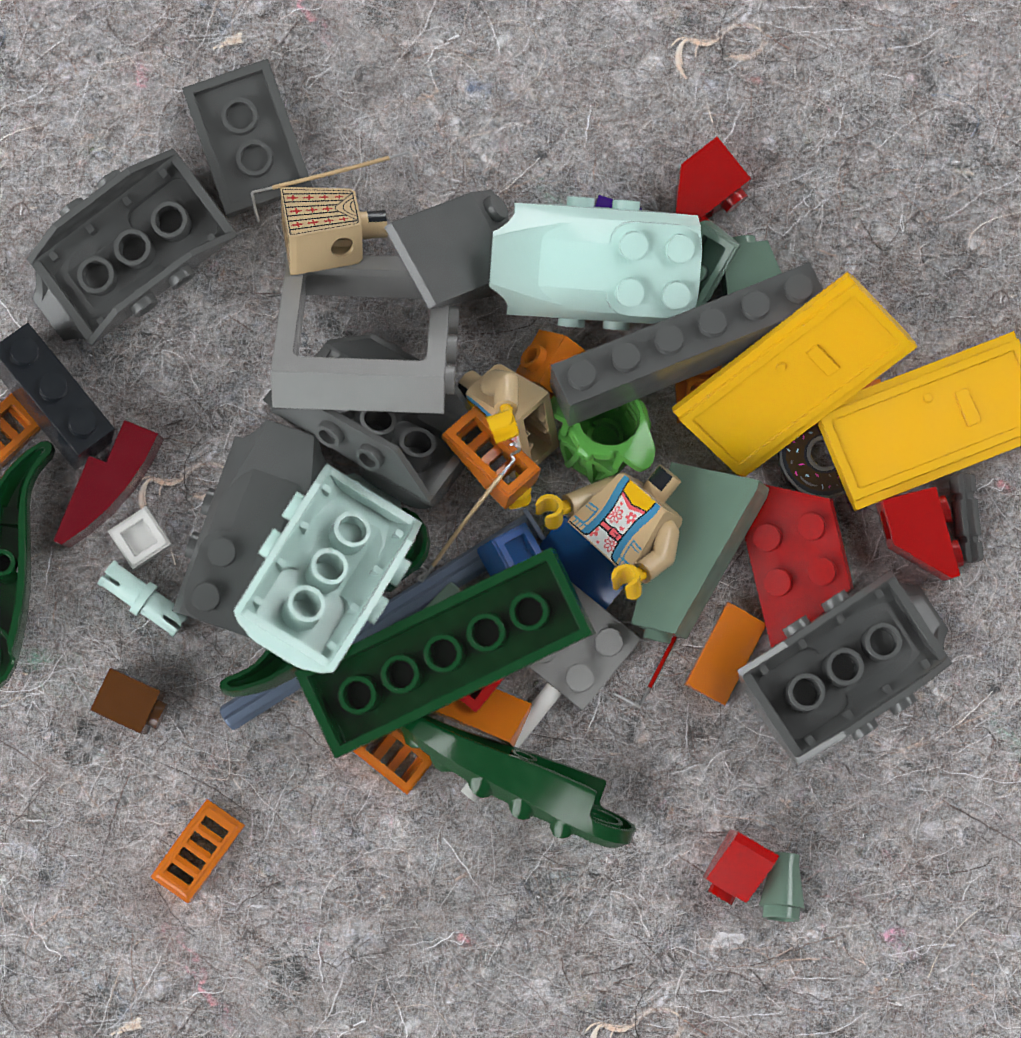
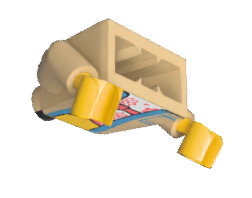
M502 364L494 365L483 376L472 370L464 374L460 379L458 388L467 399L471 408L476 405L487 416L486 418L496 444L511 439L537 465L560 446L548 391ZM515 470L509 474L513 479L519 476ZM531 488L508 507L509 510L530 505L532 502Z
M660 464L645 483L625 472H621L563 495L561 499L554 494L542 495L536 501V515H542L546 511L554 512L544 518L545 527L550 530L558 529L562 525L563 515L567 514L571 518L568 523L616 566L611 575L613 589L618 590L622 585L627 584L625 587L626 597L636 600L642 594L641 582L649 583L675 562L680 533L679 528L683 518L666 501L679 486L681 480Z

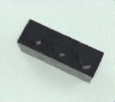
M26 323L0 342V379L75 471L87 462L89 456L95 457L112 444L115 431L113 425L29 323Z

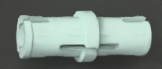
M115 560L105 570V576L102 575L97 583L100 587H104L131 606L129 610L136 616L141 613L168 632L172 637L176 635L182 627V623L188 618V616L172 611L174 603L156 591L158 589L157 585L151 581L148 584L144 583L120 566Z

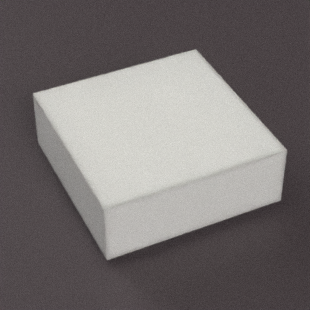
M147 506L108 530V533L133 570L138 569L173 546Z

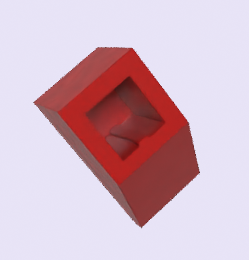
M718 136L681 164L678 174L674 213L698 215L699 222L710 221L709 218L722 208L726 213H729L748 197L744 191L748 189L751 177Z
M936 486L884 499L876 504L889 550L943 581L960 576L958 567L964 566L962 551L958 541H951L946 524L952 520L950 507L945 495H938Z

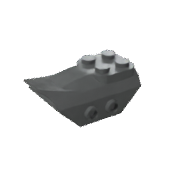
M174 148L129 166L122 172L114 170L105 175L97 183V191L85 200L80 197L71 201L60 211L61 218L50 226L28 256L27 260L36 271V288L32 299L63 341L86 339L92 346L133 314L136 318L146 314L157 305L158 300L156 297L170 286L175 290L185 285L195 276L194 268L238 236L224 213Z
M375 334L329 339L314 356L419 361L416 357L403 351L398 345L387 342ZM456 383L454 394H445L444 414L272 408V390L263 398V401L271 407V412L289 421L306 433L316 436L325 446L334 449L357 463L361 476L367 482L413 508L428 509L437 505L465 468L464 463L442 439V434L471 409ZM476 426L462 440L468 445L482 431Z
M266 419L251 434L243 438L234 437L216 490L209 488L203 500L200 513L206 515L201 532L194 531L189 539L185 557L191 560L174 604L173 612L250 638L238 623L234 609L266 559L259 554V551L273 529L282 533L289 523V520L282 515L296 492L306 496L327 463L316 436Z
M889 570L850 597L844 589L821 604L825 610L824 614L811 622L806 615L799 618L782 630L787 637L786 639L737 670L747 696L777 742L799 765L849 735L855 741L864 737L879 726L875 720L876 717L888 709L891 710L893 715H896L915 703L917 698L913 693L925 686L952 664V661L944 651L945 637L949 629L919 584L901 583L893 572Z

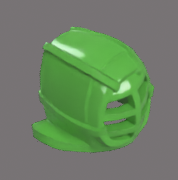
M555 396L551 398L554 418L563 422L558 433V440L560 441V450L565 460L564 465L567 468L572 467L578 473L587 477L590 483L612 475L614 476L627 465L635 471L643 472L653 463L656 449L650 432L651 422L647 408L640 399L568 426Z

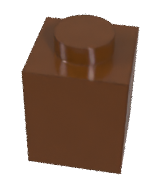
M110 668L90 711L135 732L147 734L150 727L157 729L165 716L168 704L162 701L167 692L122 671Z

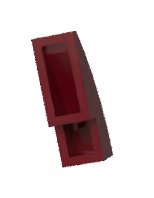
M124 420L107 462L91 456L88 457L53 541L71 548L109 519L135 491L151 467L164 438L156 432Z

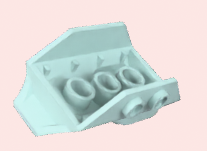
M567 196L566 205L514 203L513 217L501 228L493 231L489 288L496 291L506 301V315L558 318V326L584 328L585 320L603 321L604 329L627 331L630 330V323L655 324L696 308L702 259L701 225L698 215L640 210V201L613 199L612 208L594 207L595 198Z
M326 463L306 496L296 492L282 516L288 519L289 523L284 531L280 533L273 529L259 551V554L266 559L234 609L238 623L252 640L295 667L317 673L334 672L366 620L372 624L376 623L389 602V599L382 596L384 590L389 583L397 587L412 563L404 557L422 525L421 521L402 510L401 501L370 484L356 473L345 475Z

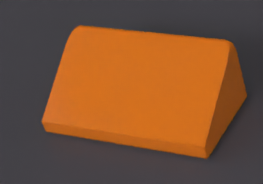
M726 602L684 685L725 706L739 680L737 670L747 664L766 627L765 623L732 603Z
M496 689L477 712H474L465 703L458 700L433 713L515 747L533 704Z

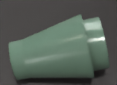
M774 852L779 855V858L767 875L758 905L763 907L762 918L781 922H799L800 911L805 910L799 867L800 855L788 852Z

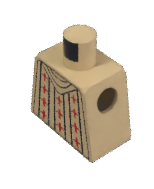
M280 187L281 223L290 275L359 264L363 260L362 239L387 238L388 233L384 228L387 226L386 211L359 212L356 194L352 189Z

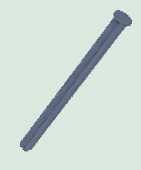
M527 508L523 509L524 515L435 570L423 582L418 581L391 598L375 624L366 620L352 644L423 610L448 583L453 582L460 588L487 571L477 553V548L524 522L527 523L535 540L537 538H540L541 541L546 539ZM295 677L275 688L248 696L235 697L222 705L219 710L225 723L232 730H235L301 689V686Z

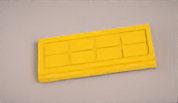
M847 271L675 404L672 410L679 417V420L737 476L746 477L916 349L917 344L891 314Z
M1014 331L862 389L817 423L854 511L1021 446V343L1016 338Z

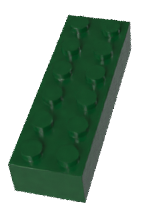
M550 547L350 645L332 673H317L301 669L294 672L336 759L596 634L556 549Z

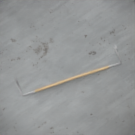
M410 151L251 191L256 220L258 223L260 222L253 193L270 189L274 190L343 173L406 154L410 156L412 175L417 182L418 176L415 174L412 154Z
M516 443L510 444V446L514 445L518 449L510 454L512 461L497 476L432 562L429 570L421 566L426 572L417 577L420 582L426 579L466 523L515 462L513 455L521 451V448Z

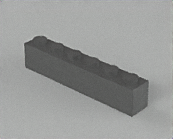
M810 262L555 363L551 365L550 387L568 426H572L731 362L824 289Z

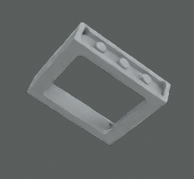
M363 255V260L359 264L298 275H290L288 259L286 260L271 365L272 408L444 414L445 394H454L455 366H447V364H456L457 336L449 334H458L459 306L448 305L430 309L427 355L423 360L300 357L298 355L306 295L423 299L399 256Z

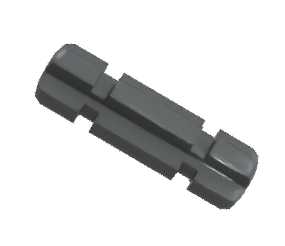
M971 473L955 474L949 479L950 495L955 496V500L951 502L955 538H959L964 564L977 563L983 560L984 553L982 542H978V536L982 535L978 499L974 498L973 493L977 492L976 477Z

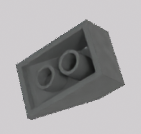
M493 190L467 193L393 221L384 227L429 309L498 294L489 288L493 231L501 228L509 221V213L503 200L495 195Z

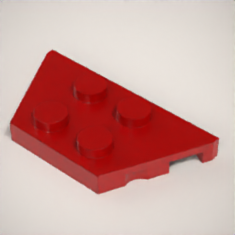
M765 484L769 488L767 499L745 535V541L772 648L787 638L782 631L784 628L804 615L808 617L810 622L815 620L825 612L821 606L822 603L844 589L849 594L854 589L833 499Z

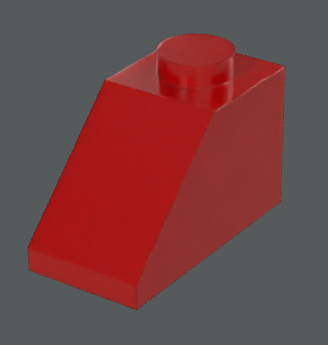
M730 829L703 875V878L712 882L708 892L730 905L733 904L736 897L747 903L775 865L779 855L742 833Z

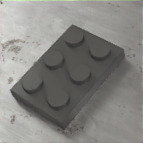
M268 59L182 88L227 218L254 210L251 191L309 177ZM311 181L286 186L313 188ZM280 188L253 193L256 208L281 200Z

